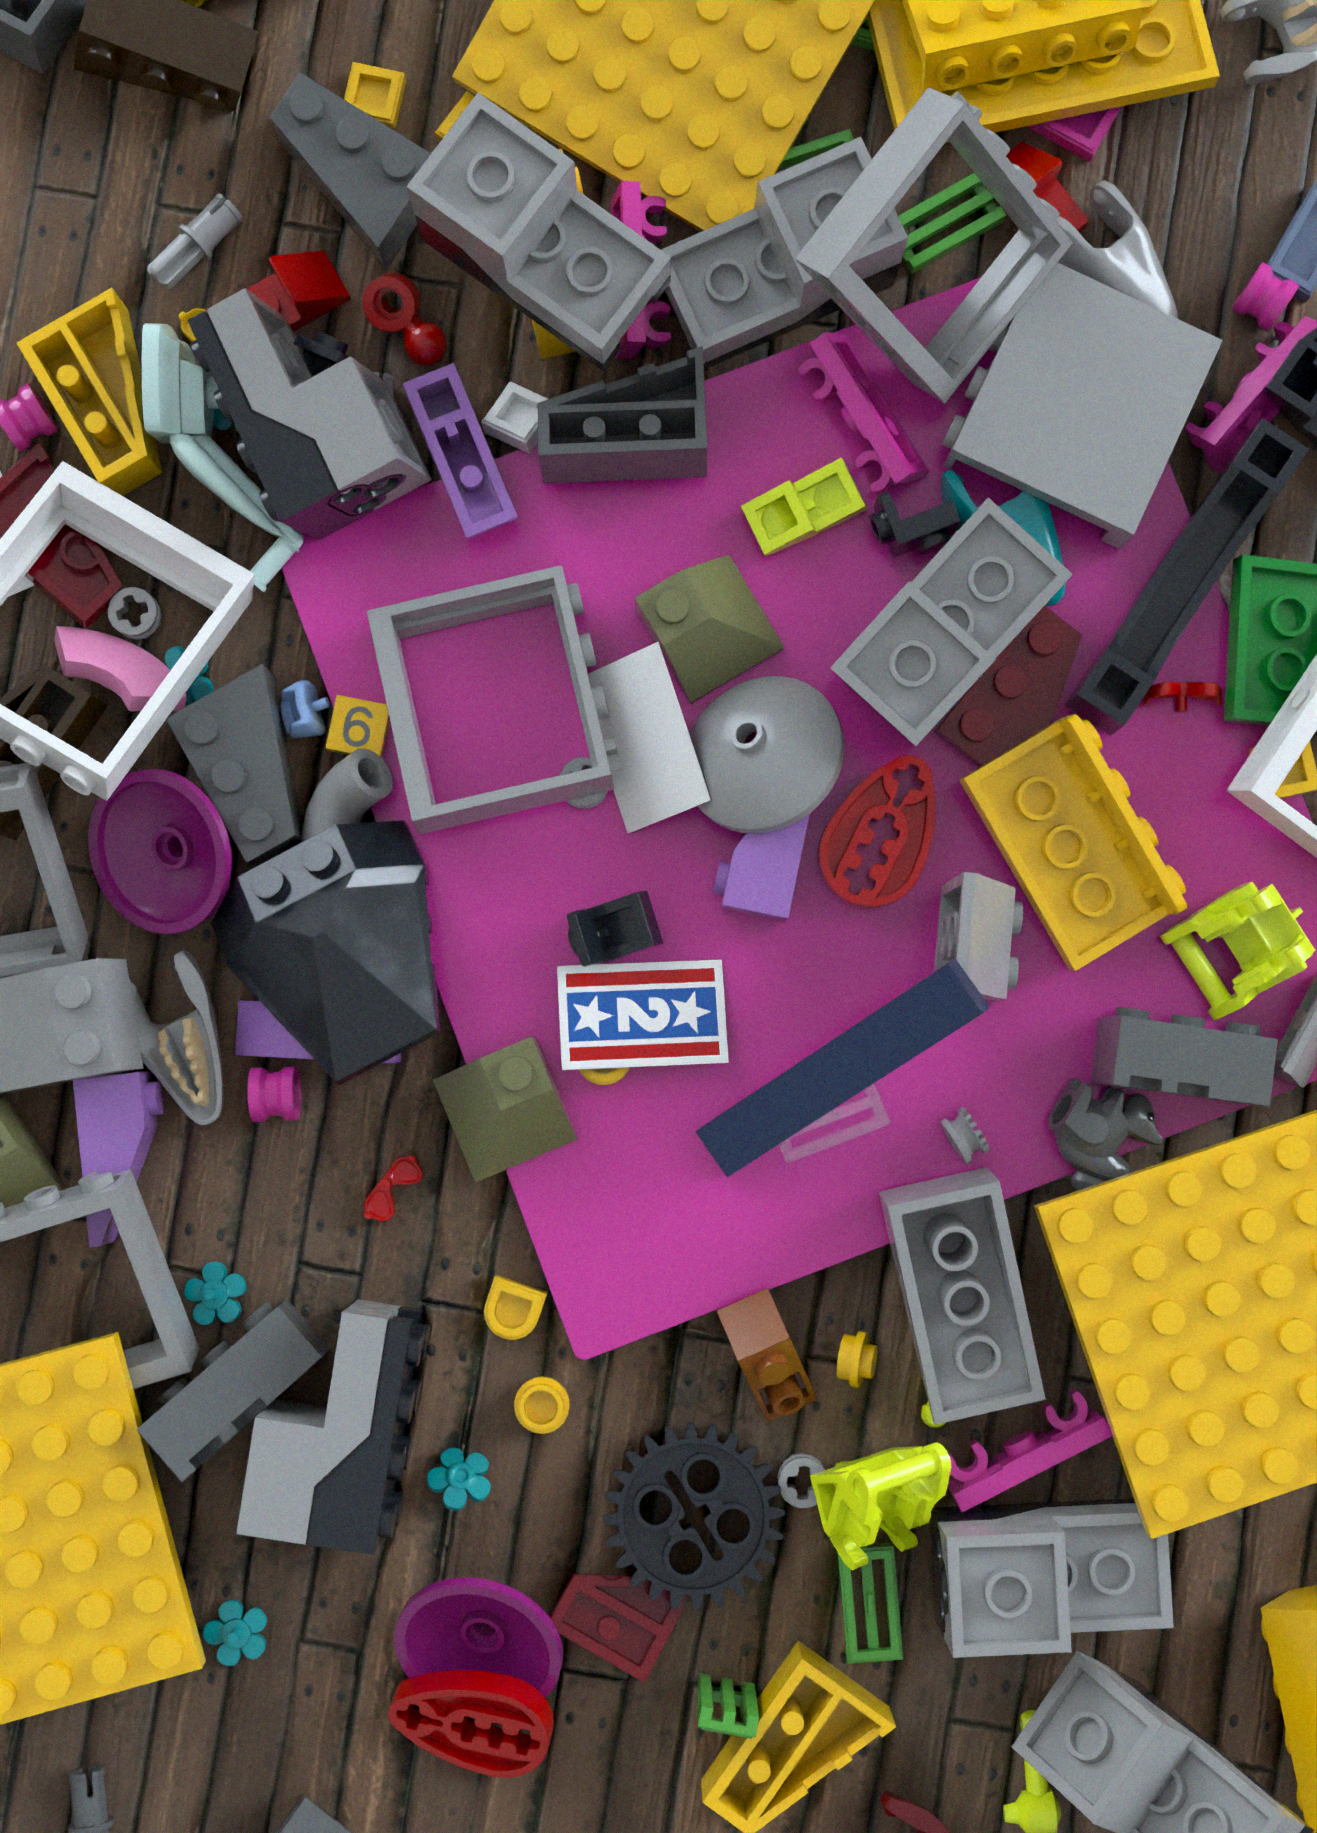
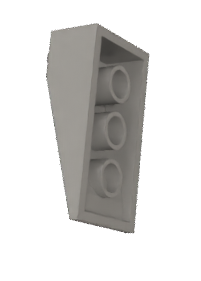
M97 958L0 979V1094L72 1082L77 1079L144 1069L126 959Z
M988 1167L878 1191L934 1424L937 1425L1046 1400L1001 1185L996 1176Z

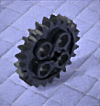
M687 1422L683 1438H677L669 1425L664 1426L665 1442L660 1445L649 1435H645L643 1438L648 1452L642 1457L628 1449L625 1453L634 1467L630 1472L614 1469L612 1474L623 1484L622 1490L605 1491L604 1495L609 1501L618 1504L617 1511L602 1515L604 1523L618 1525L619 1528L618 1532L606 1539L607 1546H624L625 1549L615 1561L616 1567L623 1568L634 1564L636 1569L630 1578V1585L635 1587L646 1579L651 1581L648 1594L651 1601H654L664 1589L670 1591L669 1600L672 1609L678 1607L683 1595H690L694 1610L700 1611L703 1595L711 1594L719 1608L723 1607V1589L730 1587L735 1594L742 1598L745 1594L740 1579L747 1575L751 1579L761 1582V1574L754 1564L758 1559L773 1563L776 1559L764 1547L766 1540H783V1534L770 1527V1520L784 1516L785 1510L769 1505L768 1499L782 1491L781 1487L777 1484L763 1485L761 1481L768 1475L772 1467L768 1463L755 1467L750 1464L757 1451V1448L753 1445L746 1447L740 1453L735 1451L738 1434L733 1431L722 1443L717 1441V1426L710 1423L703 1438L697 1437L693 1422ZM698 1460H709L715 1464L717 1469L715 1484L705 1491H697L691 1488L687 1482L688 1469ZM667 1471L675 1473L696 1507L704 1504L707 1505L708 1510L702 1514V1519L722 1551V1557L719 1560L713 1559L691 1523L683 1526L679 1524V1520L685 1516V1513L664 1478ZM652 1490L664 1492L670 1499V1510L659 1521H649L639 1512L641 1498ZM729 1509L743 1511L747 1519V1527L744 1533L736 1539H725L717 1531L719 1516ZM681 1540H690L696 1543L700 1549V1558L697 1564L688 1570L674 1568L669 1562V1552L672 1546Z

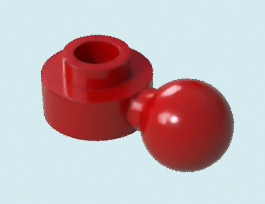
M386 273L370 282L362 298L363 310L370 323L386 332L401 330L405 335V352L413 362L419 365H432L438 362L446 351V336L438 325L428 321H420L417 317L420 310V295L414 283L399 273ZM389 291H393L400 296L402 300L401 309H395L389 305L387 301Z

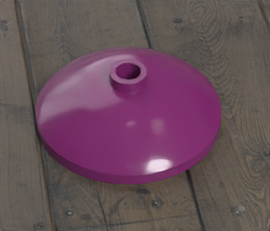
M144 769L128 773L107 801L99 797L90 819L88 848L95 878L111 905L134 925L159 934L184 932L207 921L216 912L225 898L232 869L231 847L228 834L217 809L200 788L185 777L162 769Z
M461 1577L445 1579L427 1585L406 1602L394 1632L395 1652L408 1678L430 1672L449 1670L493 1672L519 1678L532 1685L546 1698L558 1681L563 1662L561 1638L557 1628L546 1612L520 1591L489 1579Z

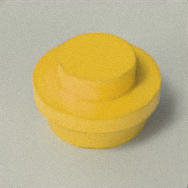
M858 1331L856 1336L844 1334L841 1340L837 1360V1378L848 1380L850 1387L860 1388L863 1379H872L875 1373L878 1346L869 1344L868 1332Z
M545 1376L534 1377L526 1381L519 1388L514 1400V1411L519 1423L525 1429L538 1434H546L558 1429L565 1422L570 1409L569 1396L564 1386L557 1380Z

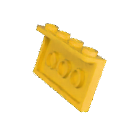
M901 0L922 60V83L926 91L930 87L939 92L1127 52L1137 44L1143 9L1140 0Z
M1076 714L1060 718L959 779L1069 971L1079 970L1169 914L1177 915L1187 909V904L1182 896L1186 893L1183 880L1172 866L1164 865L1155 849V846L1158 845V838L1151 825L1143 817L1139 816L1137 818L1127 800L1131 793L1125 779L1116 769H1109L1099 751L1103 748V744L1097 730L1088 720L1082 721Z

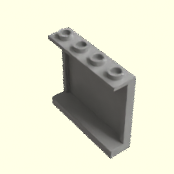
M1057 262L988 349L995 352L988 370L981 366L977 367L964 397L973 400L965 418L955 414L942 441V445L950 448L943 467L951 469L955 460H959L1105 529L1101 541L1121 549L1134 536L1223 340Z

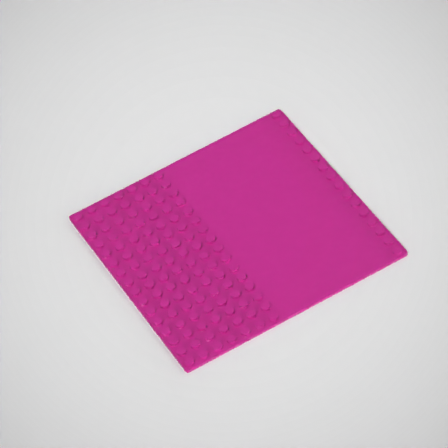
M980 278L892 310L891 312L916 340L926 348ZM856 324L834 332L847 336L927 466L929 472L915 482L894 484L885 491H871L869 486L879 480L882 475L881 465L874 461L866 468H857L854 463L861 453L867 450H874L868 439H864L863 435H857L848 426L841 412L844 404L837 394L827 400H816L812 394L825 383V374L821 369H818L811 376H801L798 372L799 367L804 361L817 357L810 346V343L814 341L812 340L704 381L707 477L543 483L537 443L530 454L518 450L494 459L518 516L517 520L467 540L440 479L410 491L321 540L302 533L304 540L299 548L300 552L296 551L282 567L284 577L334 708L336 695L387 704L367 610L562 565L566 584L578 583L585 614L574 616L578 635L590 633L597 665L586 668L589 674L654 644L635 612L634 597L682 569L729 554L785 648L692 704L689 703L667 666L689 734L701 713L719 695L742 682L767 676L794 678L811 685L829 701L840 719L845 740L842 767L827 797L809 815L789 918L785 922L721 909L723 896L713 894L719 861L730 863L734 848L746 833L732 831L716 824L698 806L628 834L614 791L608 790L604 801L599 803L597 807L587 810L577 809L568 804L567 801H561L420 835L411 819L390 722L383 760L389 767L392 775L393 787L390 794L374 804L371 810L376 822L404 820L407 823L428 868L429 885H426L427 909L432 919L433 932L429 934L431 962L435 965L436 984L465 1062L468 1064L531 1036L536 1037L578 1137L575 1141L506 1169L571 1347L575 1356L579 1359H590L733 1304L766 1288L770 1290L890 1244L878 1191L988 1167L1000 1181L1003 1199L1005 1200L1075 1173L1077 1170L1067 1163L1059 1152L1055 1134L1048 1128V1115L1071 1078L1079 1080L1082 1084L1086 1082L1092 1085V1099L1098 1102L1108 1089V1085L1090 1083L1098 1017L1115 1016L1116 1007L1150 1011L1149 1020L1169 1023L1171 1015L1204 1018V1028L1222 1031L1226 1030V1022L1261 1026L1260 1036L1278 1039V1047L1315 975H1317V858L1226 791L1249 757V749L1257 745L1269 726L1224 721L1230 614L1217 581L1189 621L1152 685L1168 681L1215 683L1222 688V705L1216 706L1214 700L1187 697V712H1176V697L1151 699L1149 705H1144L1143 697L1125 726L1111 736L1093 725L1102 740L1103 748L1099 751L1109 769H1116L1123 776L1130 789L1131 795L1127 800L1137 818L1139 816L1143 817L1153 828L1158 838V845L1155 846V849L1164 865L1172 866L1183 880L1186 893L1182 896L1187 904V909L1177 915L1169 914L1077 971H1069L959 781L960 778L979 767L935 734V731L961 698L919 744L915 746L830 668L909 580L912 582L941 550L938 549L921 555L917 548L893 557L888 544L879 545L870 524L869 515L875 513L873 506L877 496L887 491L891 494L901 520L943 504L940 490L941 474L950 470L943 467L950 448L942 445V441L955 414L966 417L973 400L964 397L965 392L977 367L981 366L988 370L995 352L987 350L947 402L943 403L913 385ZM842 457L868 509L813 537L765 556L741 505L788 480L794 483ZM955 460L951 467L956 474L963 478V486L976 507H980L988 497L997 506H1000L1017 497L1022 492V490L959 460ZM1169 461L1163 470L1134 536L1121 549L1101 541L1105 529L1049 503L1060 543L1063 565L1073 575L1066 582L1065 594L1061 601L1055 605L1047 606V608L1082 634L1051 724L1062 717L1073 714L1079 716L1082 721L1086 720L1066 707V702L1191 517ZM554 603L400 639L436 804L559 776L563 767L572 759L579 757L590 758ZM757 732L749 735L743 744L753 741ZM900 756H917L924 760L932 771L936 798L934 832L929 854L920 877L906 895L887 906L861 908L850 905L835 896L821 877L817 852L822 833L838 807L853 789L872 772ZM908 767L902 774L893 772L892 778L899 782L897 794L893 800L895 807L899 806L902 798L911 789L920 791L921 785L914 780L916 771ZM1302 794L1281 799L1313 823ZM884 816L878 823L869 821L868 828L875 832L874 838L867 847L858 845L856 848V852L863 857L862 863L854 872L845 870L843 877L850 881L848 891L852 894L857 895L862 888L872 889L873 882L867 879V873L875 863L883 865L885 862V858L879 854V848L887 838L896 840L897 833L890 829L893 820L889 817ZM963 872H971L1016 887L1015 901L1023 903V921L1020 934H1012L1010 956L1018 957L1019 970L1015 990H1007V1000H985L990 1007L983 1014L737 1172L726 1177L695 1131L932 974L935 966L940 895L943 884ZM1253 881L1257 889L1261 890L1273 884L1289 910L1300 907L1303 911L1296 918V921L1315 949L1311 957L1305 961L1308 967L1289 979L1259 993L1246 1006L1220 1019L1213 1020L1208 1013L1211 1005L1171 943L1165 945L1160 935L1236 886ZM647 890L663 944L601 964L722 960L729 1063L630 1067L626 1075L619 1081L609 1085H598L588 1081L580 1073L579 1069L562 1070L557 966L581 965L579 957L573 952L569 943L568 930L570 927L567 921V914L576 910L592 908L635 892ZM1196 931L1191 932L1230 995L1236 993L1233 989L1234 983L1232 980L1242 970L1223 937H1216L1207 942L1205 938L1201 939ZM1317 1065L1307 1084L1317 1080ZM1274 1074L1271 1097L1295 1089L1297 1086ZM1111 1086L1116 1090L1124 1091V1100L1136 1093L1148 1098L1154 1112L1156 1131L1162 1139L1250 1106V1104ZM962 1107L971 1115L972 1122L975 1121L977 1124L973 1130H981V1135L985 1137L990 1148L986 1153L975 1151L972 1154V1161L968 1164H965L960 1159L939 1124V1121L944 1118L949 1121L956 1119L957 1110ZM1127 1136L1116 1153L1120 1156L1149 1145V1143Z

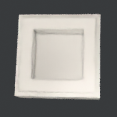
M509 382L481 422L484 433L530 454L538 442L537 403L548 400V398Z

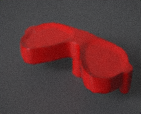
M1161 682L1151 685L1144 696V705H1149L1151 699L1176 697V712H1187V697L1214 700L1215 705L1220 706L1222 705V688L1218 684L1211 682Z
M414 1154L398 1157L365 1199L364 1218L367 1220L372 1218L380 1222L393 1218L395 1204L391 1192L392 1187L395 1185L418 1184L424 1178L423 1168L418 1163L417 1157Z

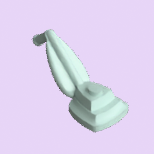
M145 323L142 329V405L145 431L160 443L171 444L173 452L192 476L228 506L254 525L279 537L250 570V572L255 574L254 585L265 592L267 589L266 585L296 551L300 552L299 548L304 540L303 535L300 531H295L288 525L279 521L275 522L269 516L260 499V488L212 439L214 409H219L214 398V392L219 389L212 373H207L201 365L196 364V358L192 349L187 343L178 339L171 326L168 324Z

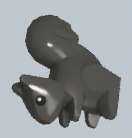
M1075 1078L1069 1079L1048 1115V1128L1055 1134L1056 1143L1063 1159L1077 1170L1071 1178V1184L1076 1191L1132 1172L1130 1165L1116 1153L1127 1136L1153 1145H1161L1163 1143L1162 1137L1156 1131L1152 1105L1144 1095L1136 1093L1124 1100V1091L1116 1090L1109 1086L1098 1102L1092 1099V1085L1086 1082L1082 1084Z

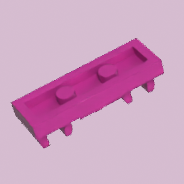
M621 181L610 201V214L652 244L661 242L667 234V227L653 226L648 223L645 214L649 213L661 214L666 206V200L659 196H648L641 201L640 182ZM656 301L655 304L650 303L644 307L621 337L620 350L616 354L615 359L634 360L644 345L653 349L665 347L671 340V333L653 330L649 319H665L670 312V305Z
M1304 316L1295 328L1286 322H1276L1273 328L1276 340L1281 342V344L1273 348L1260 342L1256 345L1255 348L1260 364L1253 372L1247 373L1242 378L1236 392L1232 395L1233 399L1228 405L1223 408L1220 404L1209 401L1203 407L1207 419L1212 423L1205 428L1198 427L1190 422L1186 425L1190 442L1196 447L1203 448L1210 469L1220 474L1246 434L1262 418L1270 423L1281 411L1264 389L1295 344L1317 328L1316 320Z
M824 332L811 342L810 346L817 357L804 361L799 367L798 372L801 376H811L818 369H821L825 374V383L812 394L816 400H827L837 394L844 404L841 412L848 426L857 435H863L864 439H868L874 450H867L861 453L854 462L857 468H866L874 461L881 465L882 475L879 480L869 486L871 491H885L894 484L915 482L928 473L927 466L847 336L842 333Z
M1073 1388L1068 1391L1069 1397L1074 1404L1073 1412L1069 1416L1058 1417L1056 1410L1048 1401L1042 1404L1043 1415L1055 1427L1054 1429L1046 1433L1042 1431L1034 1435L1032 1430H1028L1011 1437L1002 1445L1005 1451L995 1455V1459L989 1462L984 1447L976 1439H972L969 1441V1444L974 1451L975 1459L973 1464L967 1468L957 1466L956 1461L948 1452L951 1460L950 1475L955 1479L948 1482L947 1487L961 1512H964L1112 1437L1105 1418L1094 1409L1088 1411L1085 1398Z

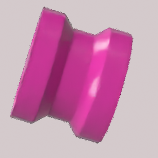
M1262 262L1238 296L1231 310L1239 315L1250 314L1257 319L1258 327L1268 332L1290 302L1299 284L1291 279L1280 280L1273 275L1272 267Z
M30 383L21 386L18 389L17 396L9 401L0 399V425L20 452L30 448L32 440L41 434L50 436L59 431L48 408Z
M287 1066L283 1067L280 1072L269 1073L265 1068H251L248 1077V1107L252 1122H266L270 1116H281L285 1121H298L301 1115L302 1104L301 1079L298 1067Z

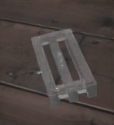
M875 1084L864 1089L867 1097L833 1109L790 1138L868 1108L872 1109L874 1117L794 1148L791 1146L790 1138L779 1144L785 1162H793L891 1124Z

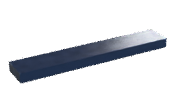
M954 958L704 1124L695 1132L726 1177H729L980 1016L990 1006L956 958Z

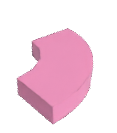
M56 626L54 642L63 675L66 677L88 679L101 684L120 696L129 711H141L171 671L151 653L121 638L89 629ZM186 693L172 711H179L185 708Z

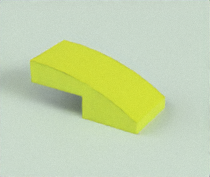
M842 457L794 483L788 480L741 505L765 556L813 537L868 509Z

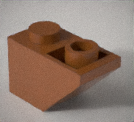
M768 1288L717 1310L737 1361L767 1422L780 1416L794 1414L803 1406L817 1400Z

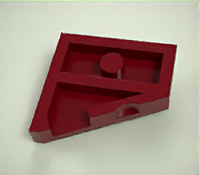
M573 1573L549 1617L557 1628L558 1633L645 1683L690 1595H683L678 1607L672 1609L669 1600L670 1591L664 1589L654 1601L649 1599L648 1594L651 1581L648 1579L632 1587L629 1582L632 1575Z

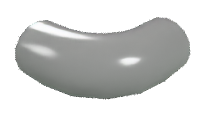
M357 749L334 765L318 782L306 807L301 843L336 824L360 823L364 814L374 804L390 794L393 787L392 775L389 767L380 756L368 749Z

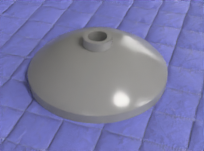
M760 677L735 685L719 695L706 707L696 720L689 734L711 798L710 801L698 805L699 809L716 824L740 833L757 834L772 832L803 819L827 797L839 776L844 759L845 740L843 728L832 705L811 685L789 677ZM757 732L753 741L743 744L749 735Z

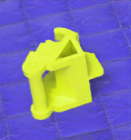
M1253 881L1236 886L1160 935L1165 945L1171 943L1211 1005L1208 1013L1213 1020L1220 1019L1246 1006L1259 993L1305 970L1308 967L1305 961L1315 951L1296 921V918L1303 913L1301 908L1289 910L1273 884L1258 890ZM1196 931L1201 939L1205 938L1207 942L1216 937H1223L1242 970L1232 980L1234 983L1233 989L1236 993L1230 995L1191 932Z
M935 1442L924 1447L888 1448L853 1461L838 1462L833 1468L810 1475L824 1532L828 1537H831L830 1540L850 1570H855L868 1564L867 1554L861 1547L875 1543L879 1527L887 1533L893 1544L901 1552L918 1545L917 1537L910 1529L929 1523L934 1505L946 1495L951 1471V1460L943 1445Z

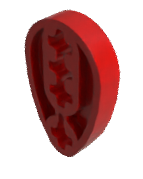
M903 755L880 767L856 786L834 813L820 838L817 861L823 881L829 890L840 900L856 907L879 908L899 900L916 884L929 854L935 827L936 798L933 777L929 765L924 760L913 755ZM908 767L916 771L914 780L921 785L920 791L911 789L902 798L899 806L895 807L893 800L897 794L899 782L892 778L893 772L902 774ZM884 816L889 817L893 820L890 829L897 833L896 840L887 838L879 848V854L885 858V862L883 865L875 863L867 873V879L873 882L872 889L862 888L857 895L852 894L848 891L850 881L843 877L845 870L854 872L862 863L863 857L856 852V848L858 845L867 847L874 838L875 832L868 828L869 821L878 823Z
M439 1671L403 1680L397 1686L388 1710V1718L392 1726L420 1748L463 1769L498 1778L518 1777L537 1768L547 1754L554 1728L552 1709L545 1697L536 1688L519 1678L486 1671ZM413 1705L419 1706V1710L414 1709ZM468 1717L475 1719V1722L468 1721ZM495 1723L503 1725L502 1728L495 1727ZM522 1729L530 1731V1735L522 1733Z

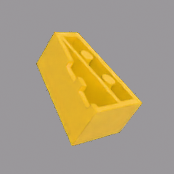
M112 287L17 342L18 347L99 484H103L124 496L162 473L156 440L144 428L142 373L129 311Z
M797 1641L757 1698L759 1722L756 1738L752 1737V1739L733 1735L730 1737L701 1779L702 1803L743 1833L757 1832L808 1794V1788L836 1768L838 1771L852 1761V1755L879 1735L884 1737L896 1728L890 1707L803 1643Z

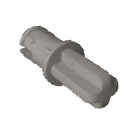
M218 193L206 208L187 226L181 224L177 228L179 235L148 265V273L162 288H173L202 258L208 261L213 256L211 251L228 233L243 221L242 215L228 199L225 201L224 196Z

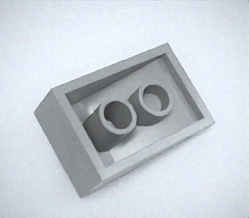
M963 872L941 886L934 972L956 958L985 1000H1007V990H1015L1019 970L1018 957L1010 956L1012 934H1020L1023 921V903L1015 901L1016 887L971 872Z

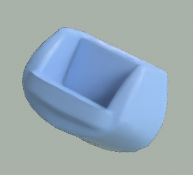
M307 680L298 681L285 688L281 692V713L286 731L292 738L313 737L325 734L326 727L320 711L330 707L328 698L324 697L318 700L315 686Z

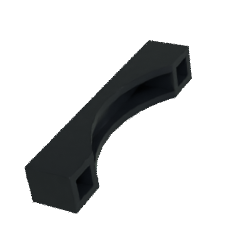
M1263 418L1246 434L1066 702V707L1110 736L1125 726L1155 681L1167 657L1204 598L1258 521L1279 495L1309 448Z

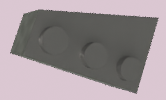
M1116 1007L1115 1016L1098 1017L1090 1083L1242 1104L1270 1106L1278 1039L1260 1036L1261 1026L1226 1022V1030L1222 1031L1204 1028V1018L1171 1015L1169 1023L1149 1020L1150 1011Z
M288 1300L278 1305L275 1309L268 1302L263 1304L241 1324L247 1330V1333L232 1346L225 1339L200 1361L205 1370L190 1383L182 1377L157 1399L163 1407L136 1429L181 1482L331 1350Z

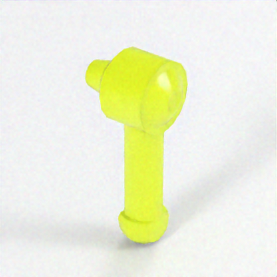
M1028 1710L1020 1715L1021 1732L1036 1710ZM1024 1759L1026 1790L1021 1791L1015 1802L1003 1805L1004 1821L1018 1824L1025 1833H1057V1825L1061 1819L1060 1803L1054 1796L1052 1789L1049 1788L1048 1781Z

